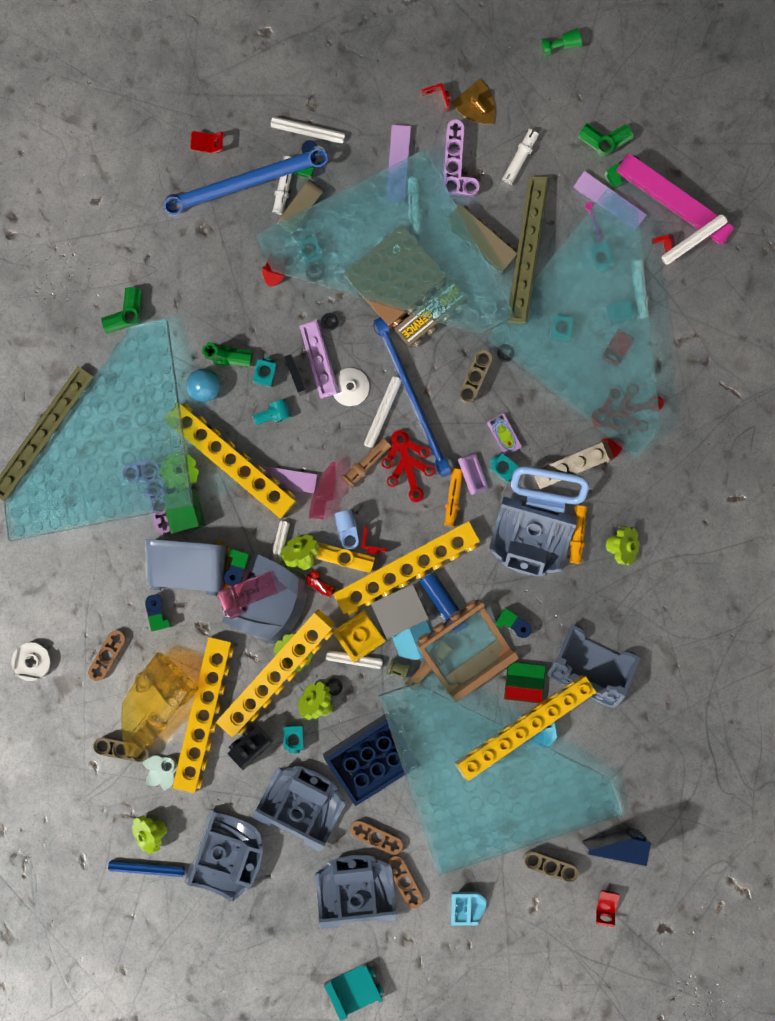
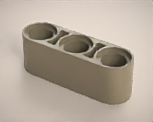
M309 179L282 214L277 224L290 234H295L319 202L325 190Z
M480 350L475 355L459 392V399L463 403L469 404L477 396L492 362V355L487 350ZM486 355L489 361L486 364H481L478 361V357ZM471 373H479L481 379L478 382L472 381L470 378ZM467 389L471 390L473 397L465 399L462 392Z
M100 737L93 744L94 751L103 756L134 762H143L150 756V748L143 743L111 737ZM100 741L107 743L108 748L106 751L99 749L98 744ZM119 744L126 746L127 752L125 754L118 752L117 747ZM138 748L145 750L146 755L144 758L137 756L136 750Z
M529 850L524 854V863L531 870L566 882H574L578 878V870L570 862L535 850ZM530 855L537 856L538 860L535 864L527 862ZM550 861L556 863V867L552 871L546 870V864ZM573 868L574 874L571 877L564 876L565 869Z

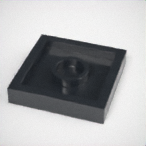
M292 355L285 356L286 364L299 396L307 394Z

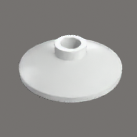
M346 368L335 375L339 394L333 396L339 403L346 406H355L366 399L369 393V381L363 372L355 368ZM348 383H352L354 385V388L352 390L347 389L346 386Z

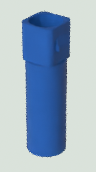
M434 571L419 581L444 620H449L451 614L460 610ZM466 619L452 629L454 633L459 632L468 625Z

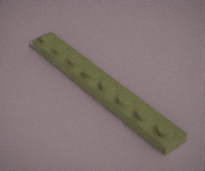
M529 176L507 322L509 324H527L549 185L548 177Z
M79 366L76 367L0 473V499L6 502L94 379L92 375Z

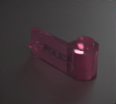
M268 572L221 590L217 597L224 616L233 619L240 616V613L243 611L242 607L278 594L271 573Z

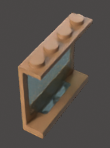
M478 599L468 602L465 605L466 608L451 614L449 620L437 624L432 632L423 634L415 643L451 699L456 703L519 659L517 654L510 649L484 609L485 605Z

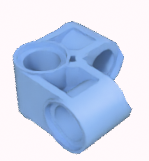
M352 510L335 513V521L343 547L347 550L356 549L359 545V538L354 513ZM352 536L356 539L353 546L345 544L347 537Z

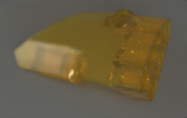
M157 652L143 671L136 675L134 684L122 702V737L127 757H139L144 750L150 747L168 725L167 721L175 711L187 704L198 690L197 685L167 656L160 652Z

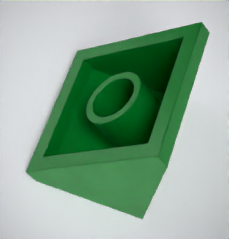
M186 489L162 496L171 534L206 526L196 489Z

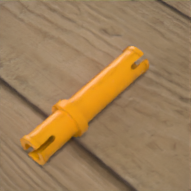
M452 468L447 504H445L444 526L456 527L457 511L460 510L458 504L463 476L461 469Z
M575 506L577 524L573 532L572 541H570L571 556L569 563L582 564L588 509L586 506Z

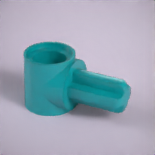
M285 399L275 401L269 404V409L253 415L256 425L270 420H274L277 423L292 417Z

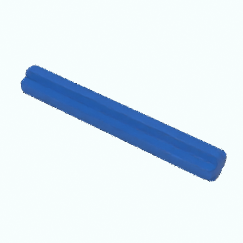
M112 860L108 863V871L183 877L185 871L183 866Z

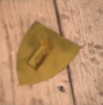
M481 79L451 102L457 111L469 120L481 124H494L495 103L491 92Z

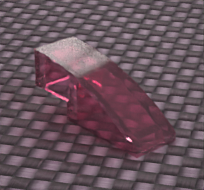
M331 462L317 484L310 505L309 519L324 520L326 501H334L336 462Z

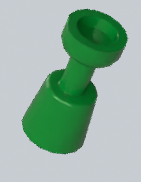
M578 28L562 34L561 39L549 41L547 38L541 39V46L544 55L547 56L552 53V49L564 46L565 49L582 47V40Z

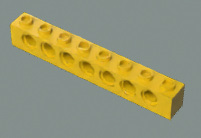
M178 402L163 420L282 520L296 503L293 500L295 496L287 489L285 491L279 488L280 483L273 477L268 479L264 475L266 471L258 464L254 467L250 463L251 458L244 452L239 454L235 451L237 446L230 440L226 442L220 438L222 434L214 427L212 430L206 426L208 422L200 415L196 418L191 413L193 411L191 407L186 403L181 405ZM185 418L192 419V425L188 428L183 426ZM200 430H206L207 436L203 440H199L197 437ZM215 442H219L222 445L219 452L212 451V445ZM233 454L236 456V462L229 465L226 462V458ZM243 467L251 469L248 477L241 476V469ZM258 479L265 480V487L263 489L255 487ZM274 491L280 493V499L276 502L270 500V494Z
M468 521L333 593L343 614L348 613L350 616L359 611L358 606L362 604L368 606L376 601L375 597L379 595L385 597L393 593L392 588L397 585L399 588L406 586L410 583L409 579L415 576L416 579L421 578L427 574L425 570L431 567L435 570L443 566L442 561L448 558L452 561L460 557L459 552L465 549L469 552L477 548L476 543L480 541ZM455 537L463 539L462 547H454L452 541ZM438 546L446 548L445 556L439 557L436 555L435 550ZM421 555L429 557L430 562L427 566L419 564L418 559ZM404 564L412 566L413 571L410 575L402 573L401 569ZM387 573H393L396 576V581L393 584L385 582L384 578ZM376 582L379 585V590L376 593H370L368 591L369 583ZM359 591L362 594L361 601L353 602L351 599L352 592Z
M318 609L216 723L232 738L237 733L241 735L248 727L245 724L249 720L253 722L260 714L258 712L259 708L262 706L265 709L272 701L270 696L273 693L277 695L285 687L282 683L286 679L290 681L297 672L294 670L298 665L302 668L309 660L307 658L310 652L315 654L322 646L319 642L323 638L327 640L334 633L332 628L336 624ZM310 630H315L318 633V637H312ZM298 644L304 645L306 651L299 650ZM285 658L292 659L293 665L287 664ZM273 671H277L281 678L274 677ZM261 685H265L268 688V692H264L261 689ZM249 698L255 700V706L249 703ZM237 712L242 713L244 719H240L237 716Z
M208 637L172 788L196 793L197 789H201L203 778H200L202 770L205 771L208 760L204 758L206 751L210 752L212 740H209L210 733H214L216 728L214 716L219 714L221 703L218 700L219 696L224 694L226 685L222 683L224 676L228 677L230 665H227L228 658H232L235 647L232 646L231 641ZM215 653L223 656L221 664L214 663L213 656ZM210 672L218 674L219 678L216 683L209 681L208 675ZM206 691H211L214 694V699L210 702L204 699ZM201 710L209 712L208 720L200 718L199 713ZM196 729L204 730L205 736L203 739H198L195 736ZM193 747L200 750V756L197 758L192 757L190 754V750ZM188 766L195 768V776H188L186 774Z
M580 675L454 762L455 766L465 780H471L597 692L587 677Z

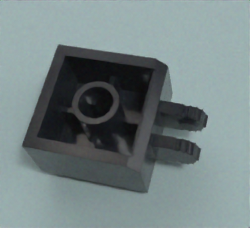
M251 725L242 734L244 738L241 741L237 738L228 747L230 751L227 754L242 770L273 743V740L259 725L255 728Z

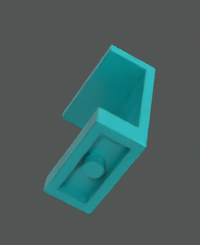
M367 963L324 982L326 992L340 1021L369 1004L383 1001L382 995H384V991L380 983L376 984L374 980L376 974L372 966L368 967Z

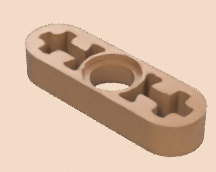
M112 631L106 638L89 668L88 674L92 680L100 681L106 677L126 642V636L122 631ZM118 634H120V639L122 641L121 643L117 642L114 646L115 648H118L117 651H115L111 647H107L108 643L109 645H112V643L114 642L112 636H117ZM109 650L112 652L113 657L110 661L103 660V651ZM98 660L108 665L107 668L105 666L101 668L102 676H94L95 672H93V669H98L100 666L97 663Z
M362 820L354 821L350 827L353 837L392 855L400 853L403 848L402 840L399 837ZM361 824L363 825L362 829L365 831L371 828L368 839L364 838L366 834L363 832L356 834L354 826L358 827ZM374 832H379L382 835V840L378 843L371 840V835ZM385 836L389 837L387 841L391 843L394 840L398 841L397 845L399 848L391 850V846L387 843L385 847L381 846L385 841Z
M399 855L391 856L387 864L391 866L393 860L401 861L399 865L401 871L406 870V872L400 873L396 877L395 874H398V871L395 867L392 868L393 879L406 904L411 908L419 907L422 904L423 897L404 859ZM403 876H407L411 880L410 885L407 887H403L399 883L400 878ZM413 886L415 887L412 890L414 896H419L416 904L413 901L409 902L411 899L409 892L404 893V891L410 890Z

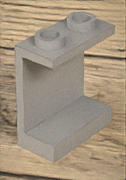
M413 584L371 603L387 640L420 623L429 622L428 616L431 615L427 605L422 606L420 601L423 598L419 588H414Z

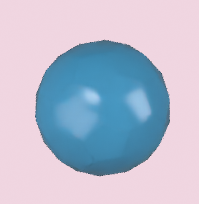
M200 368L193 371L186 383L188 394L198 402L213 400L220 391L219 377L210 369Z

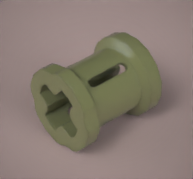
M392 658L386 675L392 674L405 680L410 664L404 665L395 662V659Z

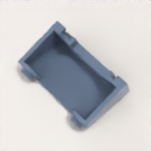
M146 539L147 586H150V590L162 591V587L206 591V595L218 596V592H224L228 546Z
M571 624L549 668L548 677L566 686L580 675L586 676L597 692L589 698L607 707H617L627 694L641 658L632 651L622 652L620 655L585 639L587 634L584 629Z

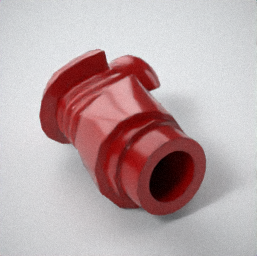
M311 570L310 574H307V586L316 589L322 596L331 598L335 587L319 579L321 575L319 571Z

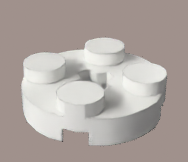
M29 642L21 645L14 651L11 664L13 670L21 679L35 681L44 677L49 671L51 657L49 651L43 645ZM33 656L36 664L29 667V663L26 660Z

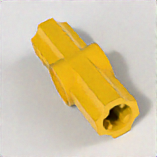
M319 542V552L315 559L371 574L375 557ZM344 552L349 553L351 557L350 561L346 564L340 561V555Z

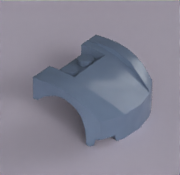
M503 497L489 547L490 552L500 560L502 565L522 574L546 576L548 573L563 571L568 547L576 528L577 517L560 512L558 516L521 506L522 501Z
M254 552L246 568L250 572L240 591V594L242 595L243 593V596L236 600L234 606L229 605L222 622L257 639L275 644L286 633H290L302 614L307 597L305 576Z
M294 766L293 768L282 767L276 769L252 818L267 826L273 824L305 840V845L321 853L345 806V800L337 791V786L321 774L300 766Z
M210 809L204 825V834L194 862L190 864L184 882L188 886L203 888L219 894L231 902L250 888L259 871L263 855L261 834L253 825L243 820Z
M350 855L329 861L328 865L315 873L320 929L337 928L342 923L378 920V923L397 921L392 868L386 862L377 860L374 856Z

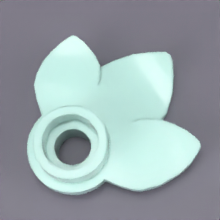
M154 755L143 762V765L150 770L146 778V785H161L164 791L173 785L174 774L178 766L175 758L170 756L161 758L158 755ZM171 763V769L167 770L166 765Z

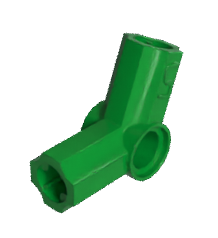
M586 123L577 136L603 157L609 156L614 150L634 139L632 131L626 124L605 136ZM606 142L610 145V149L603 150L600 144Z
M134 287L125 288L123 311L101 318L106 334L139 325L141 321L142 289ZM135 313V319L127 321L128 314Z
M208 342L202 349V354L205 355V358L212 360L213 364L236 365L240 367H250L252 351L236 349L232 348V346Z

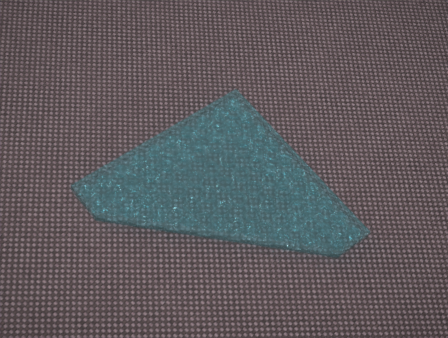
M426 149L255 235V239L272 271L478 335H482L515 318Z
M607 188L534 279L527 324H509L507 322V313L488 336L487 340L637 459L661 430L638 212Z
M163 319L130 326L127 329L126 335L112 350L107 362L104 365L102 364L95 374L89 387L85 388L78 398L79 401L75 407L70 409L63 419L60 428L48 440L43 452L38 454L31 464L32 467L28 473L21 478L11 497H8L4 502L8 541L12 542L193 506L168 320Z
M417 683L379 695L439 876L622 815L609 777L532 739L527 740L480 774L467 781L463 778L454 762L501 731L505 726Z

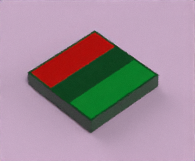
M513 662L507 666L504 699L541 703L543 701L546 665Z

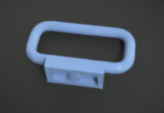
M522 466L514 471L511 488L515 493L527 496L526 507L564 513L565 503L579 504L586 499L589 483L584 477L579 475ZM522 474H530L579 483L581 490L580 494L576 497L522 488L518 485L519 479Z

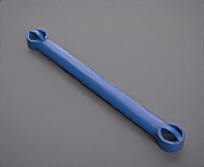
M315 146L309 152L180 195L170 194L165 198L164 209L171 215H177L182 209L312 166L322 167L328 159L327 151L321 146ZM325 155V159L322 162L317 163L312 160L315 157ZM181 203V207L177 210L168 208L173 204Z
M381 317L375 319L373 323L374 331L378 336L383 337L436 458L435 470L437 464L440 471L439 473L436 470L438 475L442 477L452 474L450 467L433 435L390 337L388 326Z

